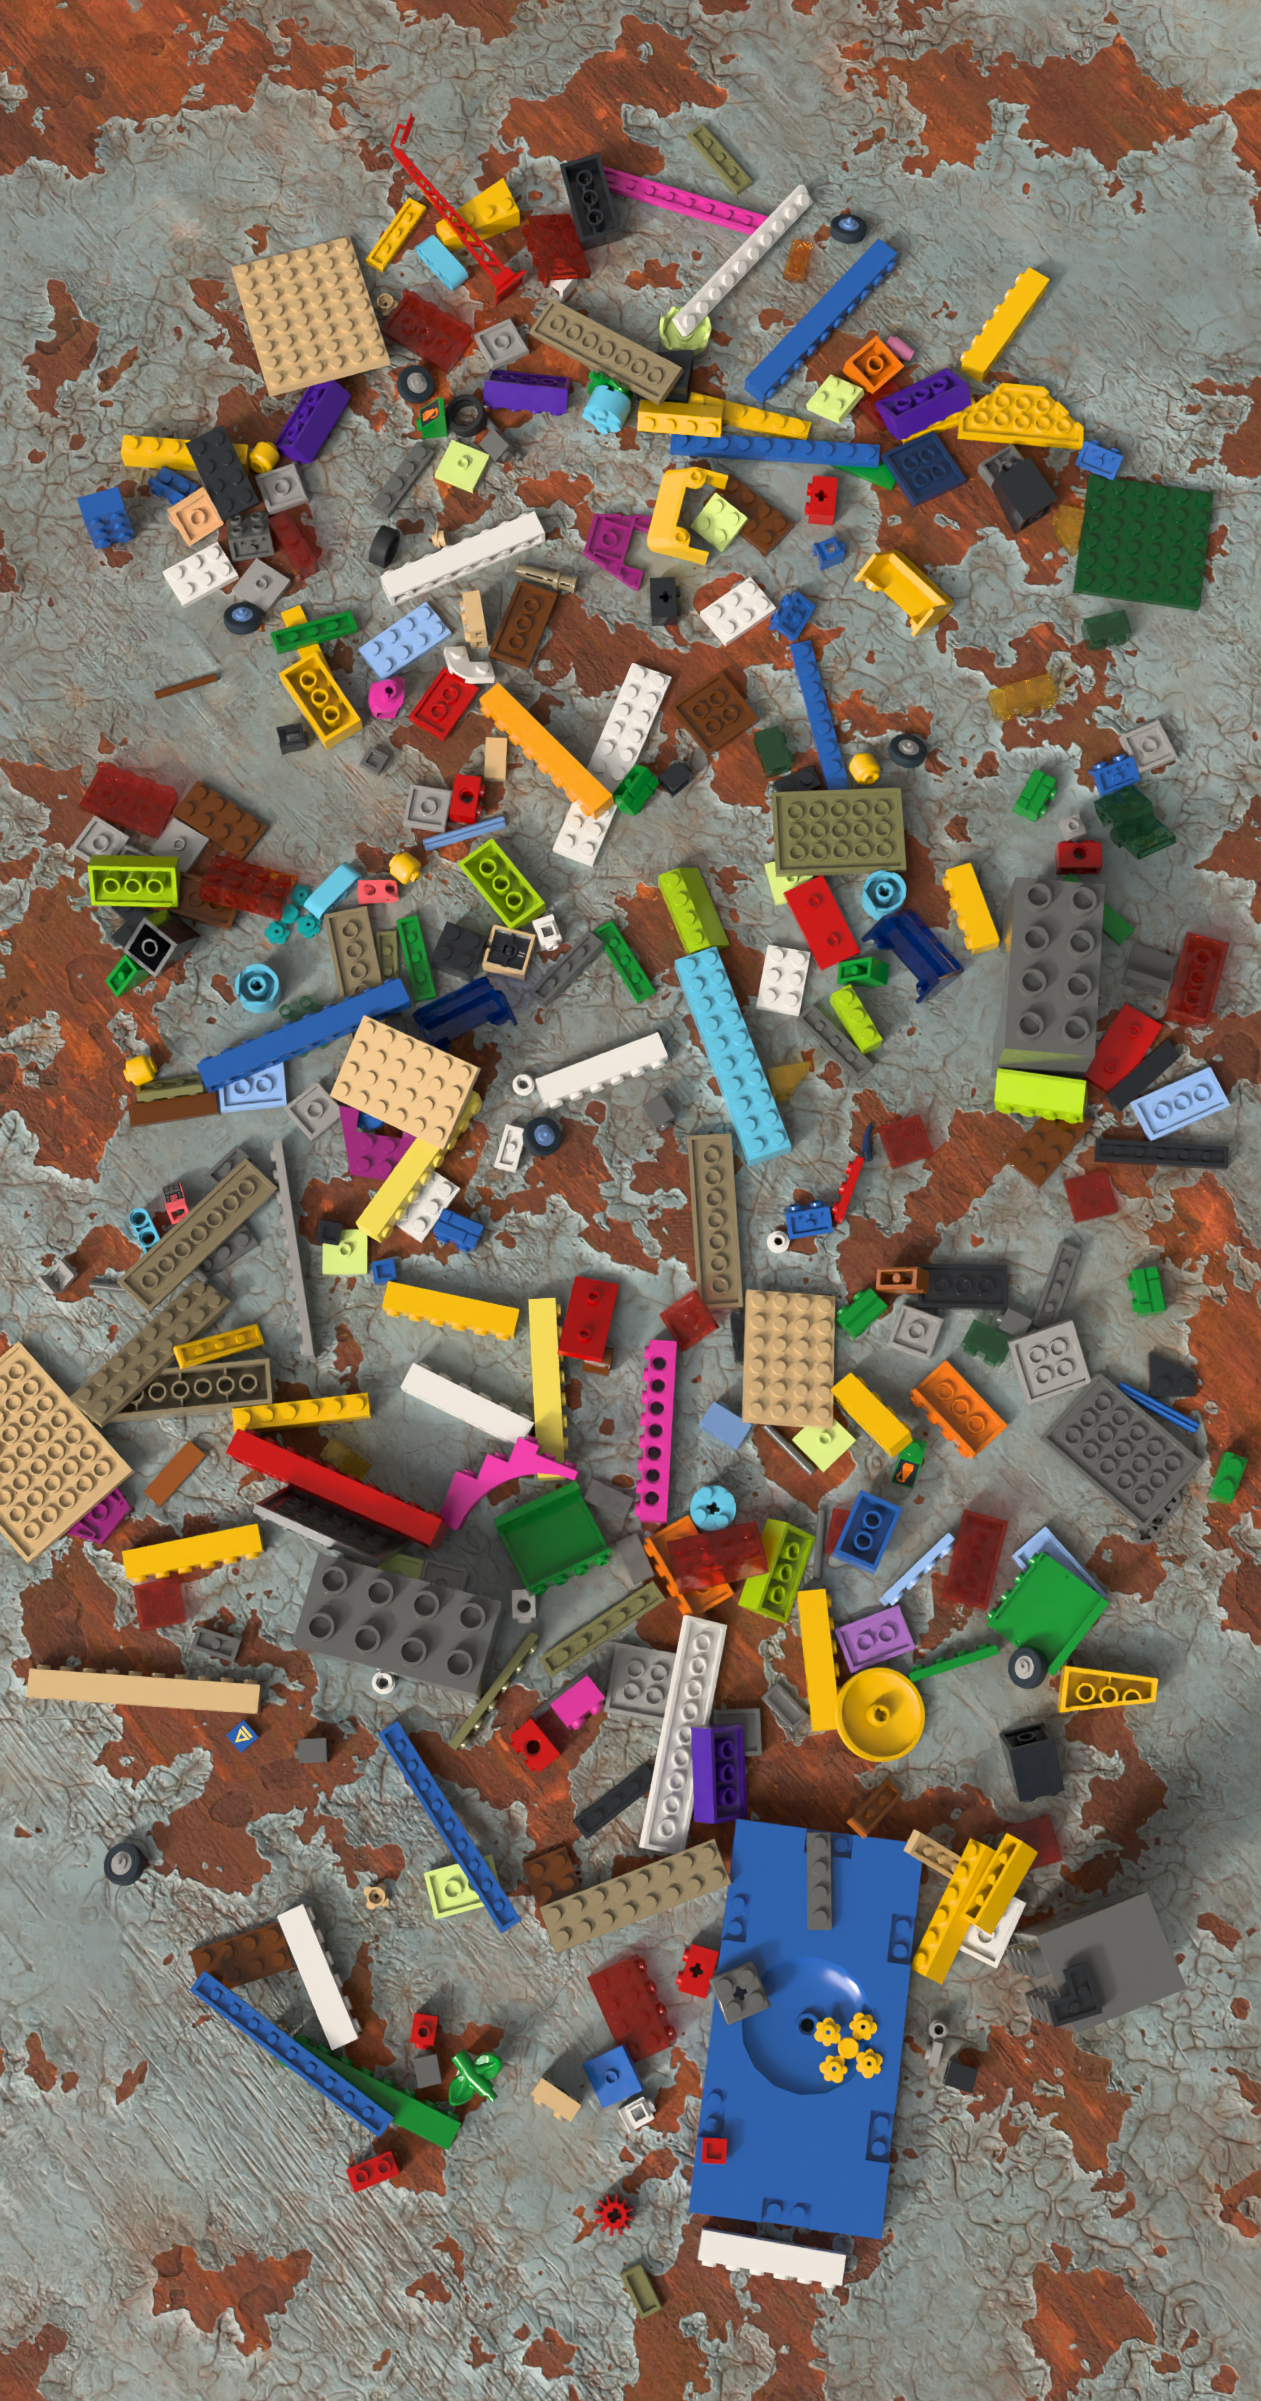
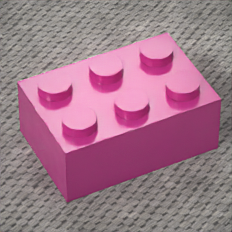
M586 1675L550 1705L568 1730L574 1728L576 1731L586 1723L585 1717L590 1713L595 1716L604 1708L605 1697L589 1676Z

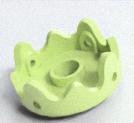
M674 306L665 317H661L659 330L661 343L667 351L694 350V356H697L706 349L710 342L711 324L709 317L706 316L688 337H683L672 320L683 307Z

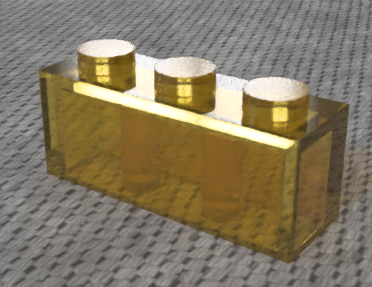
M1048 673L989 690L987 702L994 721L1001 720L1005 722L1020 714L1022 716L1029 715L1037 709H1050L1055 705L1058 694L1051 675Z

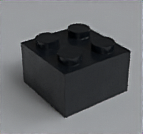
M447 921L430 959L432 968L472 983L489 945L488 937Z

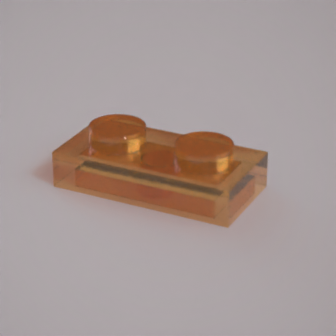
M793 239L783 273L784 280L803 283L813 247L812 243Z

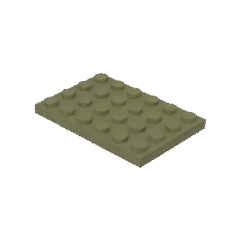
M901 788L772 792L776 877L871 874L880 870H886V872L891 873L906 872Z

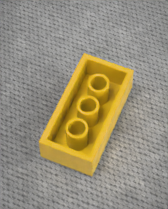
M315 651L279 673L282 684L326 750L331 749L363 729L361 719Z

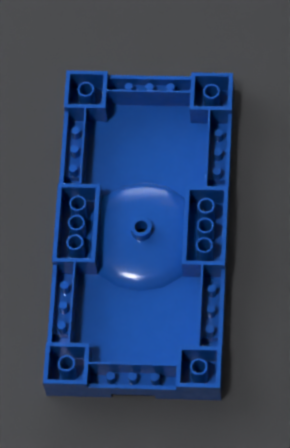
M741 1819L735 1820L729 1870L732 1884L727 1886L716 1976L752 1961L771 2006L727 2025L714 1995L688 2212L882 2239L892 2128L896 2109L910 1979L911 1951L922 1867L921 1861L903 1851L907 1842L865 1837L863 1839L859 1835ZM806 1833H830L832 1930H807ZM737 1986L736 1992L733 1993L734 1998L744 1999L746 1989H741L740 1986ZM856 2013H862L864 2016L867 2014L871 2015L873 2018L872 2022L877 2025V2031L871 2034L869 2040L862 2038L856 2041L859 2044V2052L865 2053L866 2050L871 2049L874 2054L881 2055L882 2063L879 2065L881 2071L878 2074L874 2073L871 2078H865L862 2072L856 2069L858 2062L855 2056L852 2059L844 2058V2066L847 2067V2073L843 2074V2080L840 2083H835L832 2080L826 2081L824 2074L819 2069L820 2064L825 2061L828 2055L833 2057L841 2055L838 2052V2043H831L830 2046H825L823 2041L818 2042L815 2039L816 2024L818 2022L823 2023L825 2018L830 2017L834 2020L835 2024L840 2025L841 2030L838 2033L841 2039L844 2037L853 2038V2030L850 2029L849 2024L854 2021V2015ZM805 2018H810L813 2021V2027L810 2031L805 2032L800 2027L801 2021ZM830 2030L826 2031L827 2035L830 2034ZM703 2137L727 2138L726 2164L702 2163Z

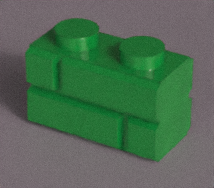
M633 765L612 794L614 804L617 805V808L622 813L635 816L642 811L645 801L654 795L655 788L659 784L658 780L647 767Z
M1034 769L1014 805L1013 812L1022 817L1024 816L1032 822H1036L1038 817L1043 818L1048 809V806L1045 805L1047 800H1053L1058 790L1055 787L1057 780Z
M1158 1267L1131 1271L1129 1277L1126 1278L1128 1291L1132 1290L1133 1299H1131L1132 1312H1136L1137 1318L1164 1314L1167 1309Z
M871 1288L866 1291L860 1290L853 1297L854 1303L849 1307L845 1304L837 1312L839 1315L836 1319L837 1324L854 1341L888 1309V1306Z
M1227 1451L1223 1453L1206 1497L1226 1505L1232 1503L1248 1460Z

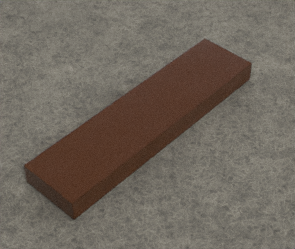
M216 1092L128 1105L130 1126L132 1128L219 1115Z

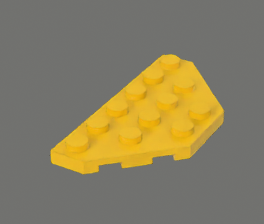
M1002 383L994 392L978 401L968 412L965 411L959 416L957 439L1081 450L1084 427L1079 422L1076 423L1069 416V412L1059 402H1055L1049 396V391L1045 387Z

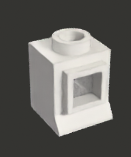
M553 914L532 921L533 929L542 951L555 950L562 944V937Z
M642 2095L619 2108L618 2112L630 2133L653 2120V2113L656 2112V2109L651 2099L645 2100Z

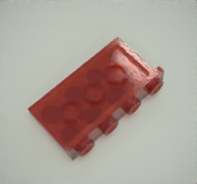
M570 214L526 216L525 225H522V236L526 238L528 252H531L533 266L538 271V280L542 282L544 288H549L550 280L590 278L591 270Z
M406 289L403 292V299L380 328L382 335L447 374L451 372L474 341L473 330L470 325L465 322L461 323L449 312L441 311L434 303L427 302L416 292H410Z
M99 761L97 764L98 771L79 804L80 809L159 840L179 802L176 790L169 785H160L151 778L137 776L130 770L124 771L110 762L104 763Z
M215 855L200 881L199 897L205 901L281 920L284 916V908L298 883V876Z
M638 1954L587 1977L616 2046L619 2047L625 2044L633 2063L667 2049L677 2042L676 2030L672 2024H669L666 2017V2007L659 2001L656 1995L657 1987L654 1981L649 1979L646 1972L647 1964Z

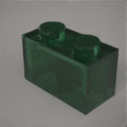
M1125 610L1084 619L1081 626L1088 651L1094 649L1095 651H1101L1107 646L1124 645L1129 641L1132 634Z
M778 725L754 732L753 743L766 779L791 772V765L794 763L791 751H787L785 733L780 732Z
M974 1319L960 1347L964 1348L963 1352L972 1357L977 1355L983 1358L985 1364L991 1367H1000L1009 1352L1007 1341L1012 1338Z

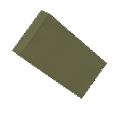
M641 2262L620 2273L641 2320L663 2309Z

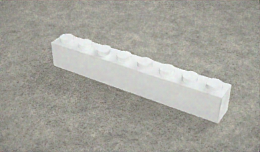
M535 511L523 513L517 519L504 521L493 529H485L479 535L472 538H464L458 544L445 546L439 552L426 554L422 559L415 562H407L403 567L396 570H388L380 576L381 584L391 606H395L544 543L545 532Z

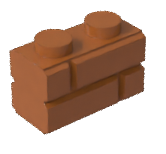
M882 1267L877 1269L876 1290L883 1291L886 1294L928 1293L929 1271L920 1267Z

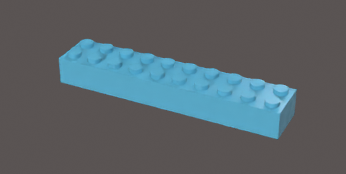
M715 946L675 960L674 968L748 1167L790 1153L791 1143L717 947Z

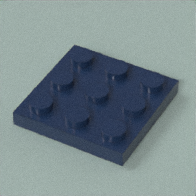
M934 431L883 453L880 458L913 508L964 485L967 480Z

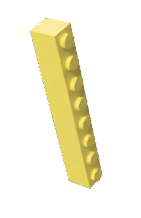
M473 1090L471 1091L446 1150L420 1138L415 1139L356 1221L360 1231L381 1244L385 1238L390 1237L394 1225L397 1221L403 1219L409 1204L417 1199L418 1191L430 1181L432 1172L442 1164L447 1151L455 1146L460 1133L468 1128L472 1116L480 1111L482 1101L478 1093Z
M555 1298L528 1299L536 1438L539 1439L538 1443L543 1445L540 1454H543L544 1451L556 1456L555 1460L564 1463V1451H568V1437H563V1428H567V1415H562V1406H566L565 1392L561 1393L560 1384H565L564 1370H560L559 1362L564 1360L563 1355L557 1354L558 1340L562 1334V1326H557V1318L561 1317V1306L556 1304ZM538 1473V1481L566 1479V1477Z

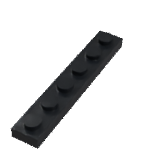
M1097 1138L1094 1140V1162L1217 1170L1228 1169V1146Z

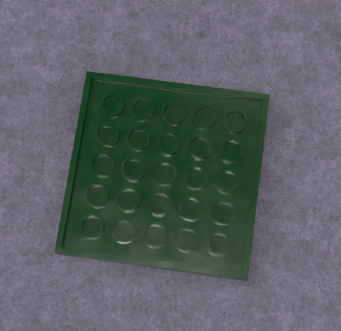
M1089 475L1072 593L1198 611L1200 608L1214 493L1115 478L1111 480L1102 476Z

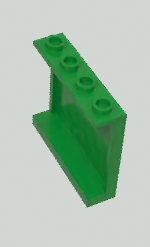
M577 1481L493 1519L495 1529L529 1597L533 1595L540 1596L547 1592L548 1588L554 1585L561 1586L567 1583L569 1578L576 1575L578 1577L583 1576L589 1572L590 1568L604 1566L612 1559V1550L608 1548L580 1493Z

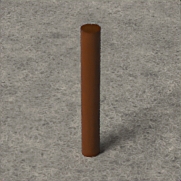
M213 673L154 691L156 699H161L218 680L216 674Z

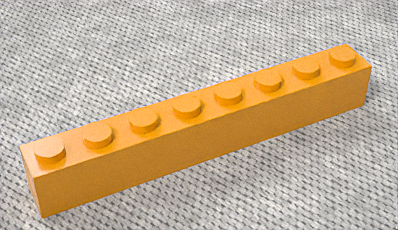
M499 683L479 699L482 713L487 718L491 717L494 719L496 727L501 732L506 731L509 734L510 741L515 746L520 745L524 749L522 751L529 760L534 759L538 763L537 767L543 774L548 773L552 777L551 781L559 789L562 787L566 791L565 794L568 799L573 803L576 801L580 805V810L585 816H591L596 821L614 805L612 794Z

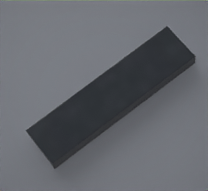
M1168 1039L1163 1040L1113 1086L1104 1097L1116 1112H1121L1181 1055Z
M645 1763L573 1820V1823L586 1840L650 1790L653 1777L652 1770Z

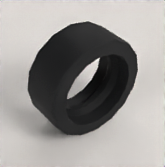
M464 394L455 397L448 404L445 418L447 424L456 435L466 438L473 437L484 429L487 422V413L482 403L475 396ZM465 406H474L478 412L476 419L467 426H458L455 422L457 412Z
M386 525L379 528L370 548V563L384 569L391 564L400 541V532Z

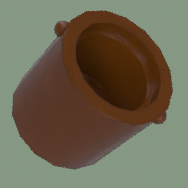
M605 1346L602 1363L584 1360L582 1372L609 1377L614 1348Z

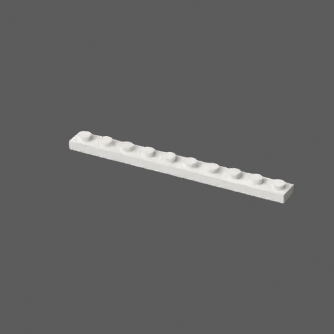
M798 185L672 319L682 336H688L813 203L805 185Z

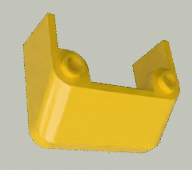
M698 467L666 471L662 478L647 536L648 548L656 553L705 565L709 552L689 547V532L684 528L676 526L686 487L699 489L705 484L725 490L728 475Z
M897 550L873 553L854 578L856 583L865 581L866 586L873 592L884 591L911 616L910 623L913 629L911 634L913 636L926 634L955 606L954 601L903 553Z

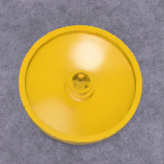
M888 1668L863 1670L846 1681L836 1699L834 1715L837 1731L844 1744L854 1754L865 1760L887 1762L899 1759L915 1747L922 1735L925 1724V1710L922 1698L914 1684L895 1670Z

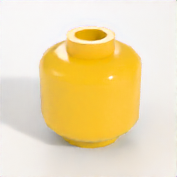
M258 442L248 456L251 468L260 474L271 471L280 459L277 447L271 442Z
M870 753L856 754L849 764V770L859 784L870 785L879 778L881 768Z
M408 852L397 853L389 863V867H391L390 874L402 884H408L411 881L415 883L422 874L420 872V861Z
M145 1054L128 1059L126 1061V1069L123 1070L126 1080L128 1082L132 1081L136 1086L154 1080L155 1073L158 1072L153 1058Z

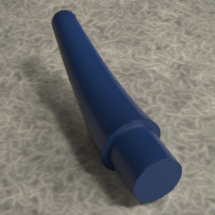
M872 1124L867 1126L862 1142V1154L866 1162L873 1160L871 1145Z

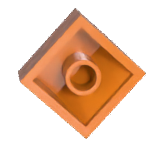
M876 335L846 361L842 371L856 386L874 394L901 371L904 365Z

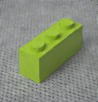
M849 984L832 993L829 1002L855 1047L863 1055L880 1048L883 1039L852 986Z

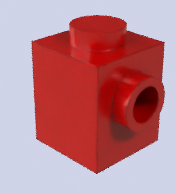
M414 2013L410 2043H415V2048L429 2050V2045H435L439 2015Z

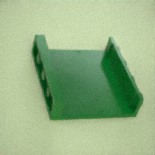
M1042 1551L1040 1555L1036 1552L1028 1561V1564L1031 1566L1027 1572L1021 1571L1014 1580L1017 1584L1012 1591L1007 1589L1000 1598L1003 1603L997 1610L993 1607L986 1617L989 1620L986 1625L992 1627L1018 1648L1033 1647L1041 1651L1047 1661V1672L1054 1677L1108 1606L1109 1601Z

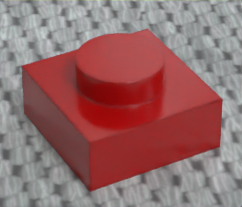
M703 2137L702 2163L726 2164L727 2138Z

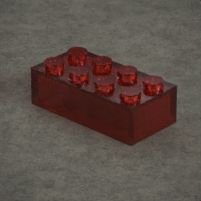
M1186 932L1181 942L1162 1020L1205 1031L1213 1011L1229 947L1228 942Z
M966 1509L961 1512L939 1601L983 1613L987 1611L1009 1521Z
M756 1521L667 1542L669 1559L679 1594L769 1573L767 1556Z

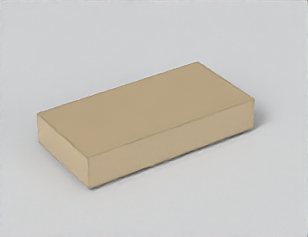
M486 737L484 780L506 781L507 738Z

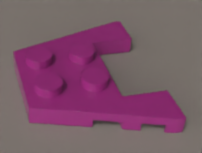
M594 514L582 555L638 592L644 571L625 566L623 561L632 530L648 534L653 514L651 516H642L641 514H634L633 516Z
M340 1106L339 1112L350 1175L386 1181L417 1137L403 1131L402 1139L356 1132L359 1110Z
M117 1487L66 1533L104 1545L132 1508Z

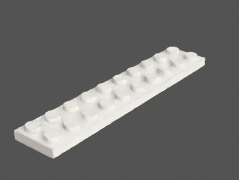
M632 663L587 767V771L611 794H613L633 765L637 764L672 681L670 676ZM576 801L572 803L553 847V852L593 867L618 809L617 805L614 804L595 821L591 816L587 817L580 810V805Z
M689 1615L683 1616L639 1845L641 1848L670 1854L685 1851L694 1804L691 1727L709 1724L727 1625Z

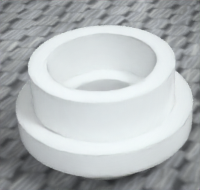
M520 1074L515 1077L513 1089L518 1095L526 1096L533 1092L535 1083L530 1075ZM525 1082L528 1086L523 1089L520 1087V1084Z
M775 1231L769 1235L767 1246L774 1253H783L789 1247V1238L784 1232ZM779 1238L783 1243L776 1245L774 1240Z
M380 1671L374 1675L372 1686L377 1693L388 1694L395 1687V1678L391 1673ZM383 1678L388 1680L386 1687L380 1686V1680Z

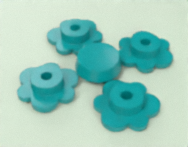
M294 886L293 892L289 895L290 899L293 900V905L288 904L282 907V898L276 896L273 891H268L266 895L260 896L259 910L266 912L267 915L280 912L282 920L278 923L271 922L270 927L264 931L271 944H285L286 937L290 935L286 923L291 924L297 921L299 926L297 928L298 933L303 934L307 939L320 932L319 926L321 921L318 918H313L311 914L299 918L297 908L304 907L305 901L313 893L310 891L309 886Z

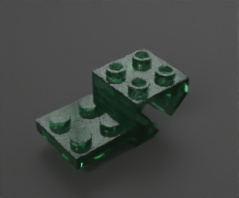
M1132 784L1094 801L1096 814L1103 827L1113 823V829L1110 831L1111 841L1119 848L1125 847L1137 860L1177 843L1176 836L1154 816L1152 802Z

